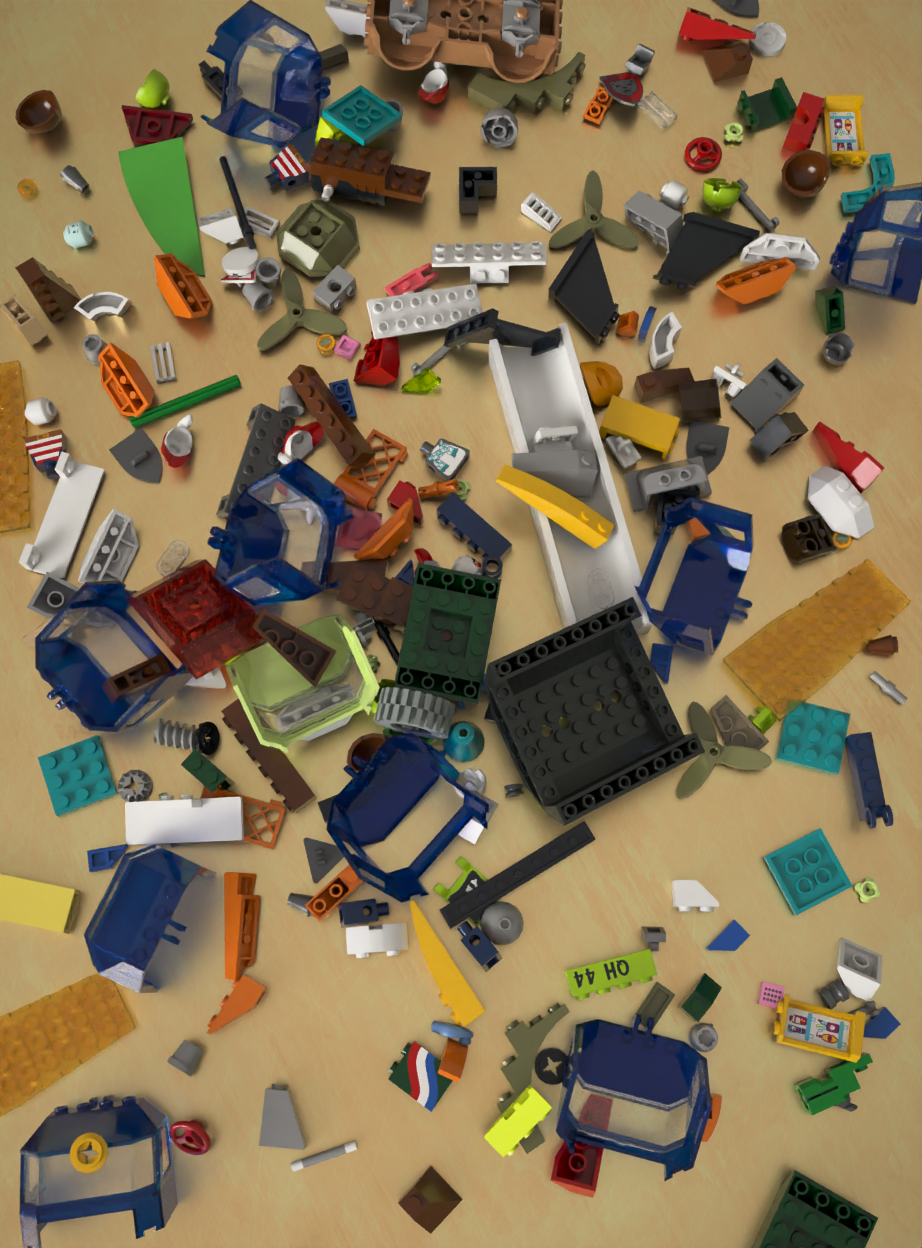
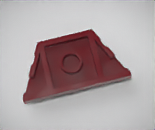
M122 105V111L133 144L149 145L179 138L193 121V116L189 113Z

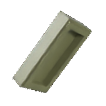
M656 982L633 1016V1019L649 1031H652L675 994Z

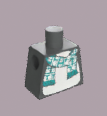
M439 439L435 446L425 441L420 448V451L427 455L425 466L442 482L455 479L470 458V450L445 439Z

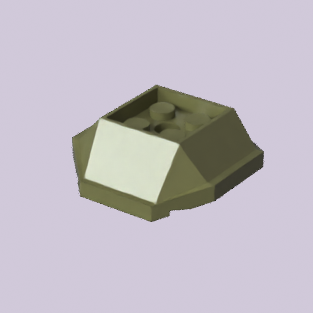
M322 198L299 205L276 232L279 256L309 277L327 276L337 265L344 269L360 249L355 217L330 200L325 202Z

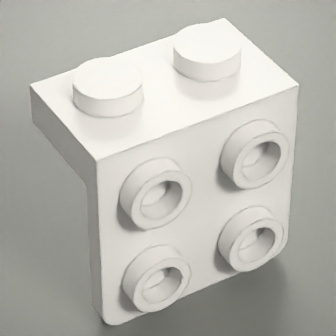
M561 425L556 428H550L549 426L540 428L531 439L534 452L573 450L571 441L578 434L577 427Z

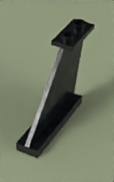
M696 212L684 214L683 222L685 224L656 275H653V279L659 280V284L670 286L674 284L677 289L681 290L696 286V280L757 239L760 231Z
M587 230L549 287V299L553 301L557 299L595 338V343L599 344L602 338L605 339L610 331L609 327L612 323L615 324L620 313H618L619 305L613 302L594 238V232Z
M492 308L447 327L444 346L452 348L464 342L489 344V340L497 339L501 345L532 348L531 355L537 356L558 348L561 329L556 328L544 332L498 319L499 311Z

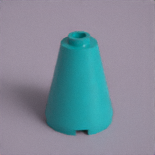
M459 721L450 726L448 738L443 739V746L446 753L453 760L463 763L470 762L483 751L484 735L481 729L474 723Z

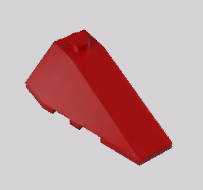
M687 7L679 34L682 35L681 38L692 41V38L695 40L756 38L755 32L734 24L730 26L728 22L722 19L715 18L713 20L709 14Z
M373 335L369 344H366L364 347L366 353L363 360L359 359L354 381L356 383L385 386L394 382L399 375L398 336L374 339Z
M822 422L817 423L812 431L832 467L843 472L860 494L885 469L866 451L860 453L854 449V443L842 441L837 432Z
M590 1096L555 1156L550 1181L570 1192L593 1198L596 1192L612 1106L611 1100Z

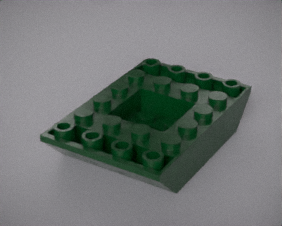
M418 563L394 687L410 689L411 691L416 690L424 694L428 693L433 696L473 704L479 703L501 579ZM449 631L452 634V640L449 642L443 641L440 637L441 632Z
M794 1170L780 1186L751 1248H865L878 1217Z

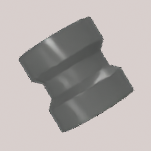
M838 979L831 982L829 987H823L818 990L820 998L828 1009H833L838 1002H844L849 999L847 990Z

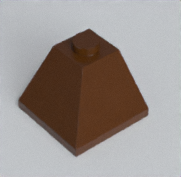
M734 41L702 50L714 83L749 73L753 58L745 43Z
M430 1166L403 1194L398 1204L416 1223L431 1234L463 1199Z

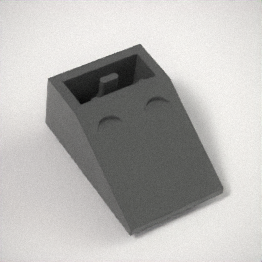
M776 358L730 404L757 430L793 401L802 391L804 384Z

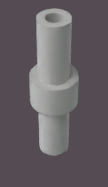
M876 671L870 675V678L882 687L881 690L887 695L890 694L901 704L907 700V697L895 688L896 685L890 680H885Z

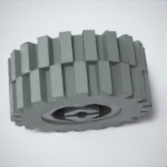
M386 687L381 689L374 722L385 728H391L394 731H401L405 734L445 739L449 735L455 705L432 694H424L416 690L411 691L410 689Z

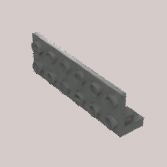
M262 403L252 408L246 425L251 428L230 493L221 498L216 513L217 516L221 518L233 516L256 527L261 526L276 481V471L281 466L278 454L284 448L285 436L294 427L295 419Z

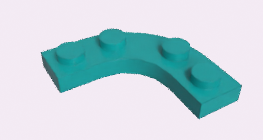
M890 153L871 155L869 160L873 172V184L870 187L860 191L843 192L840 198L844 213L873 209L888 197L895 179Z

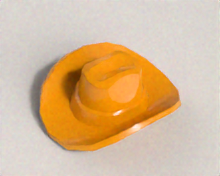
M601 361L580 363L587 394H590L594 404L605 406L610 404L613 395L619 397L623 389L622 376L616 367Z

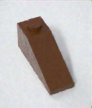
M689 367L655 370L637 376L634 387L640 403L678 392V382H693L694 378Z
M161 653L107 678L102 688L111 704H114L169 674L172 670Z

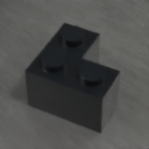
M459 167V213H478V196H497V167Z
M785 412L781 415L775 414L768 420L769 424L757 429L754 432L755 436L750 441L762 458L765 459L774 456L785 445L795 443L809 430L795 412Z
M675 489L657 493L654 533L674 535L678 516L687 517V515L698 513L700 491Z

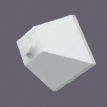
M232 207L197 218L202 232L224 243L234 244L243 238Z
M841 938L837 969L848 993L868 1002L881 985L882 955Z

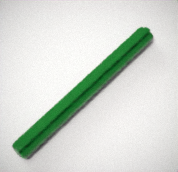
M233 375L145 410L140 417L130 416V423L133 427L140 426L241 385V382L237 375Z

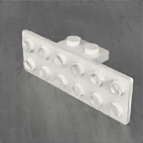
M518 241L513 243L494 242L493 244L477 242L474 244L456 243L450 245L438 243L432 245V267L470 266V284L508 283L509 266L547 265L545 243L539 241L531 243H521Z
M476 284L437 290L429 288L417 293L409 291L403 293V295L370 299L366 302L374 339L445 329L482 313Z
M180 795V800H174V796H161L160 801L126 802V844L243 840V798L193 799V795Z

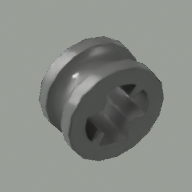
M523 784L504 786L505 790H507L505 796L518 797L524 795V792L521 790Z

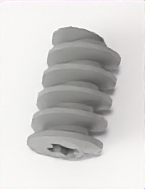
M160 718L155 728L154 743L157 742L161 746L166 744L167 747L174 745L177 749L182 746L184 750L190 747V750L193 751L197 749L195 747L197 742L194 739L197 735L195 732L196 725L193 724L191 729L188 730L187 723H184L183 727L180 728V724L177 721L174 727H172L171 720H168L166 725H164L163 719Z

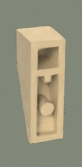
M16 294L0 304L1 308L31 346L40 342L47 335L34 315Z

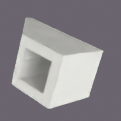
M697 880L672 881L673 907H678L680 912H690L692 908H700V912H713V908L719 907V902Z

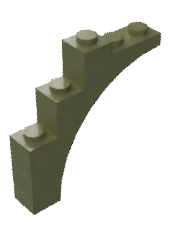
M578 52L559 71L547 77L524 83L500 81L477 73L468 86V98L489 110L506 108L513 112L517 105L535 114L537 109H541L544 102H547L563 111L565 106L570 105L574 96L572 90L577 79L576 77L578 74L581 75L586 67L584 63L585 54Z
M556 1003L548 1009L549 1014L543 1018L539 1015L529 1022L531 1026L528 1028L524 1021L519 1023L517 1020L506 1026L508 1031L505 1032V1035L517 1052L518 1057L510 1056L502 1062L504 1066L500 1068L514 1090V1093L511 1094L508 1091L498 1098L500 1102L496 1105L501 1114L531 1084L532 1069L541 1044L554 1025L570 1012L565 1004L560 1006L559 1003ZM537 1124L534 1126V1131L526 1139L523 1137L519 1141L526 1154L545 1142Z

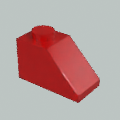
M399 480L387 498V504L397 511L408 498H411L413 500V521L422 526L424 523L416 487L407 481L404 483Z

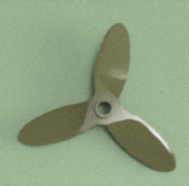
M592 170L587 175L584 187L585 216L557 231L550 238L549 247L560 248L582 238L587 230L596 232L606 241L625 249H635L639 243L637 236L630 229L618 221L602 215V185L600 177Z
M285 269L282 273L281 283L288 312L263 333L258 340L257 347L259 350L268 349L282 341L294 329L301 326L325 335H342L347 332V326L343 320L330 313L315 309H305L299 280L292 270Z
M697 702L690 704L689 717L694 733H697L705 752L683 775L677 787L678 798L689 797L697 791L708 779L715 765L720 763L745 770L765 769L771 765V758L762 751L744 746H722L719 744L715 727L706 710ZM713 751L718 753L716 756L711 755Z

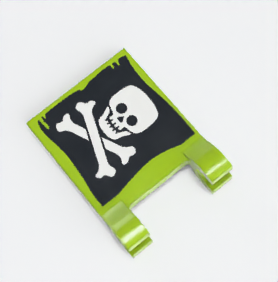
M462 856L455 863L464 871L453 885L447 890L438 882L433 888L448 903L488 880ZM487 907L467 919L475 926H478Z

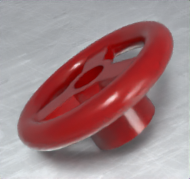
M699 137L693 139L687 145L685 158L694 169L707 171L715 168L720 163L722 150L713 139ZM697 144L698 153L697 156L694 159H692L690 154L691 149L693 146ZM707 158L714 160L708 165L698 164L701 160Z
M195 1120L177 1121L170 1127V1139L181 1151L191 1155H203L209 1151L211 1140L200 1122ZM178 1128H185L182 1136L176 1135ZM184 1143L193 1144L198 1148L189 1147Z

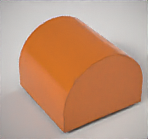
M631 311L619 315L616 333L624 337L635 336L639 314Z

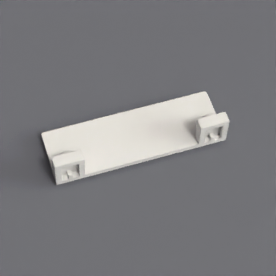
M61 452L55 467V471L59 474L60 479L34 545L25 544L19 563L28 570L42 574L49 572L64 579L105 471L102 468L74 461L69 453Z

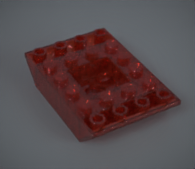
M206 559L195 560L127 597V601L196 680L264 640L250 626L256 617L254 610ZM192 604L200 605L198 608L195 609L190 608Z

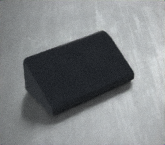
M342 44L308 56L315 72L349 60L348 52Z

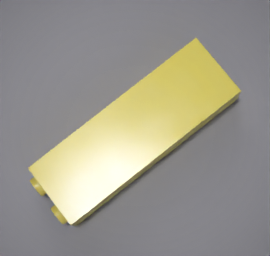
M0 874V920L69 934L81 891Z

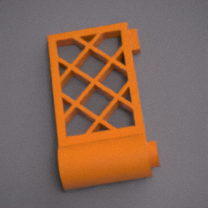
M375 429L371 431L366 441L373 451L384 449L386 457L375 459L374 456L373 460L369 461L365 466L374 464L376 473L365 475L364 469L361 468L362 476L354 477L349 473L352 469L359 467L348 465L344 472L337 477L331 490L333 493L365 511L369 508L373 509L377 502L375 498L398 462L403 463L408 455V452H406L407 447ZM374 436L381 439L383 445L372 447L371 441ZM393 447L400 450L394 456H389L387 451L388 448ZM388 462L389 468L379 472L377 464ZM377 477L378 484L373 488L367 484L366 479Z
M222 784L213 793L205 786L203 787L200 799L230 796L242 797L244 801H247L243 804V812L247 818L243 821V824L249 822L254 832L248 836L244 835L243 840L274 849L286 810L285 807H282L283 802L273 799L270 800V803L225 790L222 788ZM250 803L256 804L260 810L259 813L252 817L249 816L244 807ZM270 809L280 811L278 820L270 823L265 812ZM262 814L267 825L257 830L252 819ZM269 828L273 835L271 843L263 841L259 832Z

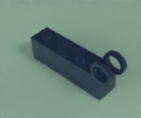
M452 493L437 508L438 521L444 526L448 525L453 529L452 533L459 539L463 538L467 542L466 545L473 552L477 551L482 555L483 576L500 578L503 567L502 560L512 551V544L457 495ZM494 564L499 569L495 572H490L486 567Z
M872 733L850 734L846 737L845 747L860 821H866L870 829L875 828L876 819L883 818L884 824L887 827L892 826L893 812L890 805L885 803Z

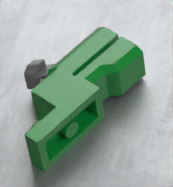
M862 1052L860 1059L856 1063L844 1060L824 1069L826 1074L824 1078L818 1080L810 1077L795 1084L800 1098H803L802 1103L807 1113L815 1115L833 1106H838L850 1112L856 1110L858 1106L850 1103L849 1093L861 1087L853 1071L855 1070L858 1073L868 1069L867 1064L873 1062L870 1054Z

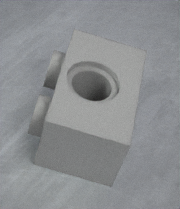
M337 265L312 291L314 301L332 314L335 310L341 308L348 296L354 294L356 291L355 277Z

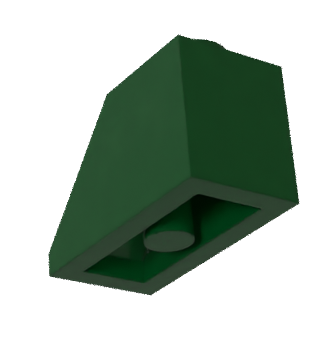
M834 286L816 290V309L825 333L829 334L844 330L843 292Z
M704 973L677 1007L694 1022H699L712 1006L722 987Z

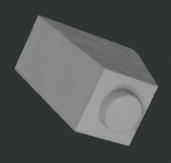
M272 1084V1087L265 1089L259 1146L304 1150L307 1142L291 1090L285 1089L283 1084Z

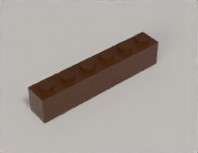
M299 364L290 374L288 380L347 464L363 468L375 456L374 451L315 368Z
M239 698L221 711L225 716L222 720L227 727H233L237 732L234 736L241 745L245 743L249 748L246 753L252 761L257 759L261 766L258 767L265 778L269 776L273 781L270 784L277 795L281 792L285 797L282 802L289 811L293 809L298 813L317 799L283 751L260 744Z

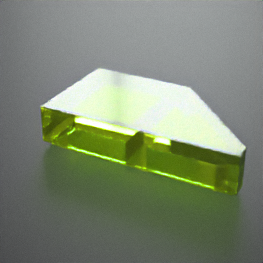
M426 367L403 384L401 390L404 392L427 393L441 383V378L429 367Z

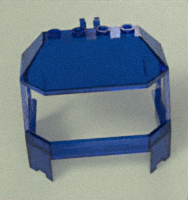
M690 497L683 500V503L677 506H670L664 509V525L640 586L634 585V588L649 621L674 644L713 656L722 641L731 615L743 620L748 617V614L744 611L734 609L735 603L744 608H750L753 604L747 599L738 597L748 571L754 547L753 516L749 513ZM693 518L698 519L711 534L688 544L663 611L650 608L646 597L673 528ZM717 525L744 532L745 541L723 535Z
M407 733L389 737L367 762L355 755L352 759L356 765L361 767L358 773L348 765L343 768L352 779L332 801L326 828L358 878L401 903L409 901L411 896L418 894L421 897L429 895L426 888L420 882L419 877L474 816L484 828L488 829L486 813L489 812L487 801L438 750L415 734ZM439 774L447 782L464 792V805L409 867L386 873L361 848L384 841L439 779ZM343 841L348 843L359 856L351 854Z

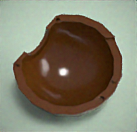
M40 90L28 95L19 104L15 118L17 123L26 131L41 135L51 132L58 126L62 119V112L54 93L49 90Z
M804 150L793 154L784 163L781 170L782 181L786 190L792 195L801 198L817 195L825 186L831 172V164L828 158L821 152L814 150Z
M371 733L359 737L352 743L348 751L347 764L353 770L360 772L373 787L387 785L395 779L401 767V754L398 746L384 734Z

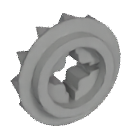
M130 770L122 774L121 779L118 781L117 791L121 798L127 802L143 801L151 792V779L141 770ZM133 780L141 784L136 787V794L133 789L127 788L132 785Z

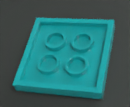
M362 85L322 110V117L362 146L367 145L402 121L403 115Z
M789 698L786 704L775 759L838 775L850 713Z
M98 735L38 757L52 805L58 817L118 794L100 736Z
M821 828L763 857L794 915H798L853 886Z

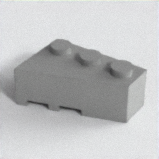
M638 191L624 204L626 218L643 233L645 231L650 233L654 237L653 241L656 244L659 242L667 248L666 252L669 253L683 228L682 214L678 210L668 207L665 203L652 198L651 195Z

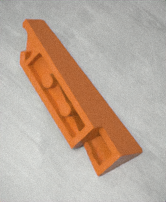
M225 872L224 874L225 979L239 980L241 972L255 962L260 895H252L256 874Z

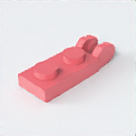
M427 263L385 287V291L389 296L403 295V293L409 291L417 293L439 278V274L434 272L424 278L423 276L433 269L431 263Z

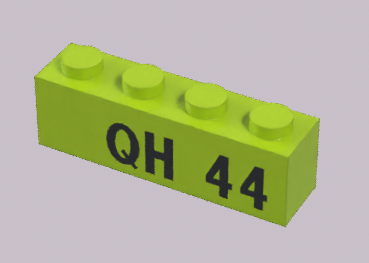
M646 949L565 970V975L571 997L576 996L577 1000L590 997V992L598 991L599 995L611 992L610 987L618 985L619 989L632 986V981L640 980V984L653 981L652 976L657 975L651 950Z

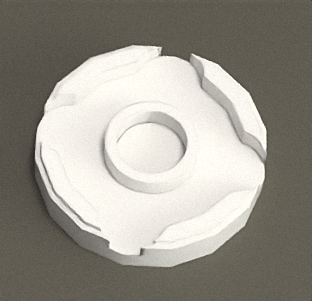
M761 22L752 29V32L756 33V38L749 39L751 48L757 54L766 57L775 56L784 49L786 32L777 23Z
M240 247L227 253L223 257L221 264L228 275L238 274V276H243L256 269L260 258L257 250H251L249 247Z

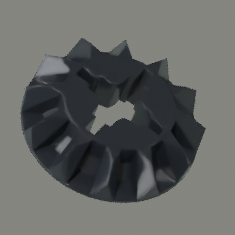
M209 721L200 723L199 728L195 730L197 734L194 738L197 742L195 747L199 748L200 753L211 755L219 746L220 735L218 728Z
M548 1048L537 1055L535 1072L542 1082L556 1085L567 1078L570 1071V1062L563 1051L557 1048ZM547 1057L553 1062L561 1061L556 1066V1076L551 1070L543 1071L549 1065Z

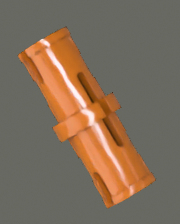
M457 479L445 482L436 481L433 485L419 487L418 491L422 492L418 494L422 500L434 496L442 497L444 494L459 491V487H455L459 486Z

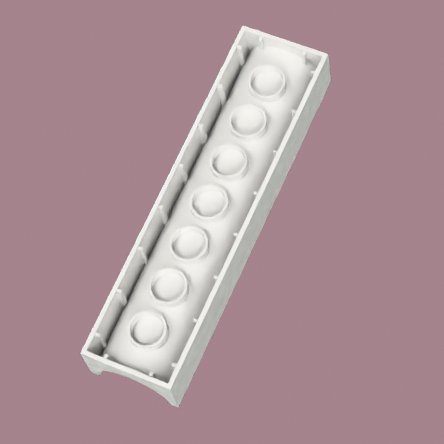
M567 323L559 324L557 327L561 329L558 348L537 356L531 355L532 348L506 347L499 344L497 339L489 340V364L514 453L534 452L531 439L542 427L576 426L578 434L571 441L573 450L595 451L598 471L591 497L574 498L583 502L614 524L609 539L594 549L529 504L563 629L633 597L642 616L631 622L637 635L649 633L655 620Z

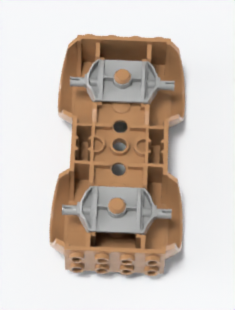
M368 0L371 4H367L366 17H370V19H366L365 32H369V34L365 33L364 46H368L367 54L380 55L387 64L396 69L415 70L421 68L429 61L492 68L506 81L524 83L533 80L540 74L552 75L554 67L558 66L559 55L557 53H561L562 42L559 41L562 35V27L559 24L562 23L563 12H560V9H562L563 0Z

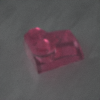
M342 506L335 546L359 550L380 528L382 513Z

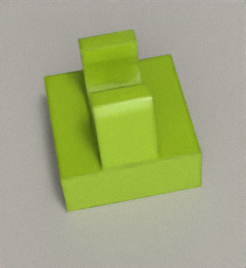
M757 706L756 711L758 715L754 717L750 714L748 717L764 735L777 720L772 709L767 706L765 708Z

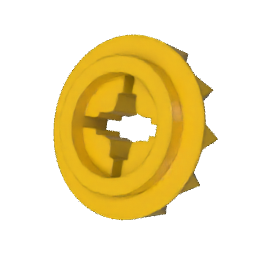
M85 1133L73 1142L70 1149V1160L76 1170L82 1173H92L105 1164L109 1153L108 1144L103 1137L96 1133ZM91 1145L92 1150L98 1152V1154L91 1156L88 1162V1156L80 1153V1151L89 1149Z

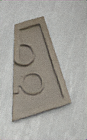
M727 695L710 709L727 746H744L760 750L769 742Z

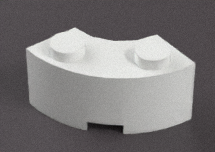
M99 292L84 297L74 308L90 320L96 321L105 314H116L122 317L132 301L114 292Z
M673 312L667 314L658 323L652 337L649 355L654 370L670 363L674 355L672 343L679 338L682 327Z
M407 923L346 928L347 955L356 954V958H367L369 953L387 952V956L400 955V950H409Z

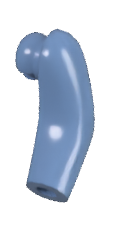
M433 1021L431 1026L432 1032L449 1038H460L459 1043L461 1045H469L471 1043L473 1033L464 1027L440 1021Z

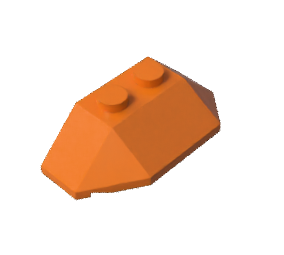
M172 253L155 255L157 286L174 315L185 318L207 316L212 299L195 271L185 263L177 260L176 256Z
M787 257L780 258V260L762 261L726 274L720 281L716 282V286L725 295L742 304H749L779 292L796 269V265Z
M109 343L98 355L101 384L121 415L140 417L151 405L154 389L136 360L113 343Z
M408 498L353 557L355 559H386L387 556L392 558L399 550L397 546L401 542L406 543L413 536L411 533L414 530L413 500Z

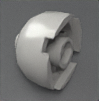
M506 108L490 110L483 118L481 125V136L485 142L495 144L494 147L497 148L507 147L514 142L518 134V120L515 115Z
M501 901L489 905L484 910L480 922L482 932L490 942L496 945L513 943L521 935L524 924L522 914L518 908L509 902Z

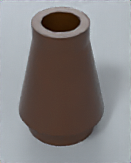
M888 635L866 641L867 653L887 655L898 653L897 637Z

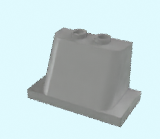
M702 456L624 473L633 512L653 508L652 494L688 487L689 490L700 491V497L712 494Z

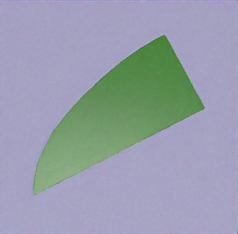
M183 137L119 151V160L127 188L145 226L155 242L165 254L172 253L176 256L177 260L185 263L197 275L205 276Z

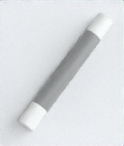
M356 1141L292 1162V1171L295 1172L358 1150Z

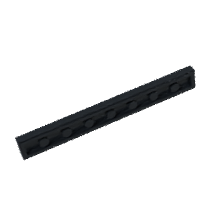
M583 821L442 907L439 911L451 929L596 839L586 822Z

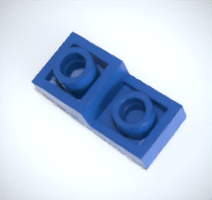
M348 379L329 383L330 391L349 418L357 416Z

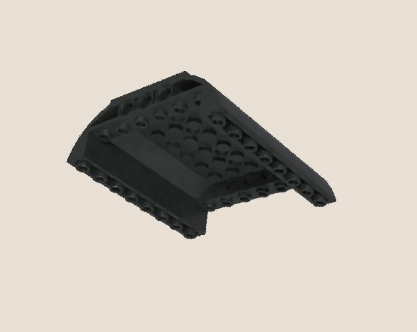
M633 597L489 663L486 670V689L491 707L490 711L522 781L541 808L563 826L705 752L696 732L683 734L631 622L642 616ZM612 692L618 694L619 699L617 703L611 699ZM595 700L600 701L602 705L600 711L594 708ZM560 717H564L567 720L566 728H562L559 725ZM543 725L547 726L550 730L548 737L543 736L541 733Z

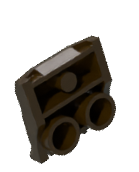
M717 379L677 383L680 392L682 423L721 418Z
M820 514L807 516L782 526L781 539L789 557L797 563L838 550L834 546Z

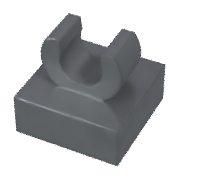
M642 926L641 935L644 942H648V947H650L651 951H659V942H666L664 927Z

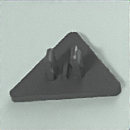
M307 837L303 840L314 883H318L348 854V849Z

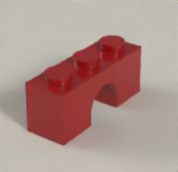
M803 92L794 118L802 121L804 124L791 123L782 149L798 153L806 150V148H811L814 140L811 134H816L819 122H816L817 118L821 119L825 107H822L824 98Z

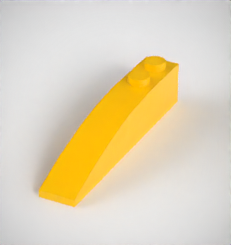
M508 465L502 467L496 482L580 540L596 549L609 539L614 524L583 502L526 472Z
M412 900L409 903L414 927L428 968L441 991V994L438 996L445 1007L448 1004L454 1011L451 1013V1016L456 1024L459 1025L461 1023L465 1027L486 1011L416 903Z

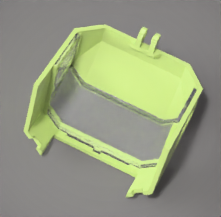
M341 614L318 618L297 628L336 650L316 688L267 642L241 654L225 667L260 744L275 747L289 753L287 745L364 709L369 715L372 708L371 705L380 687L355 630Z

